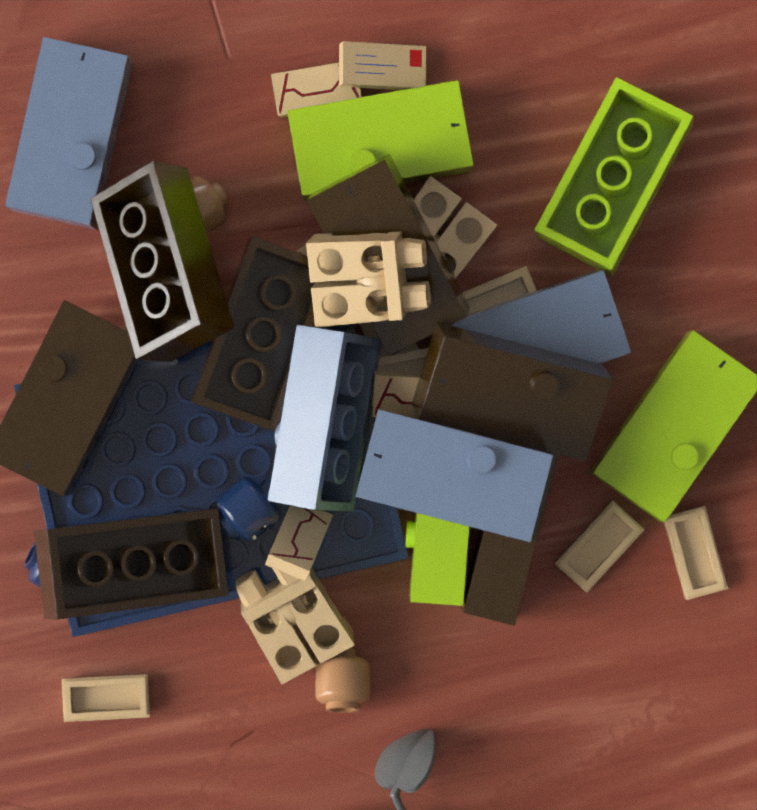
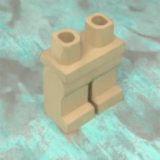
M430 176L415 197L414 202L456 280L496 229L497 224L466 202L442 236H440L438 232L461 203L462 198Z
M401 231L388 232V234L369 233L332 236V233L314 234L306 242L310 283L316 282L311 287L315 327L384 320H403L408 312L426 309L430 306L431 293L429 282H407L405 268L425 267L427 264L425 240L402 239Z
M274 568L272 569L278 579L267 585L263 583L256 569L250 570L236 578V589L241 600V615L246 623L249 624L253 635L281 684L316 667L315 655L321 664L355 646L353 629L345 617H342L323 584L315 575L313 568H311L306 581Z

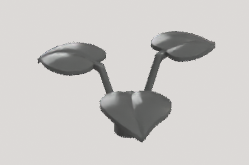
M422 729L400 737L385 748L377 761L375 768L376 782L384 789H391L390 796L397 810H405L400 798L401 791L406 793L417 791L426 782L433 769L437 739L432 729Z

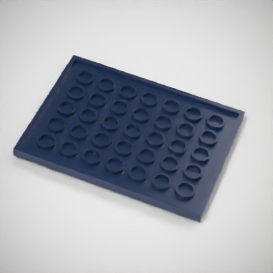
M354 324L315 327L356 334ZM212 340L172 362L138 360L70 496H61L37 484L47 529L202 509L218 508V497L243 477H250L257 484L261 483L264 479L269 485L271 484L277 447L275 444V432L191 402ZM21 384L14 385L15 393H17ZM372 406L370 410L359 481L363 465L365 462L368 446L370 443L374 423L376 420V417H372ZM356 497L354 511L323 510L333 514V517L312 566L318 579L408 559L396 507ZM276 503L275 506L280 513L278 522L254 541H246L242 537L235 541L220 523L228 596L68 618L72 637L238 599L240 597L236 589V578L250 570L256 569L265 585L278 579L272 567L265 565L290 505Z

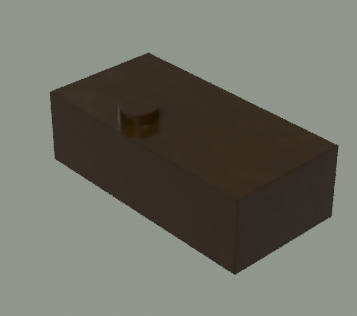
M390 154L312 193L306 200L324 234L332 233V236L369 233L388 234V232L402 231V239L425 240L427 264L425 267L405 268L407 282H429L431 293L430 306L426 309L408 312L403 320L371 322L388 356L432 335L437 322L452 325L467 317L470 307Z
M152 161L91 198L136 359L172 362L234 328L187 167Z
M253 236L248 238L226 300L234 328L212 340L191 398L192 403L271 431H276L282 417L296 326L313 327L315 324L311 287L316 282L310 283L308 257L306 255Z
M66 300L63 301L0 425L1 466L61 496H70L139 360L135 358L128 331Z
M437 322L414 394L412 406L418 419L587 461L613 378L605 367L599 363Z
M506 442L553 455L531 543L480 530L464 591V604L460 607L463 613L515 626L558 454Z
M218 508L34 530L44 619L59 620L228 596Z

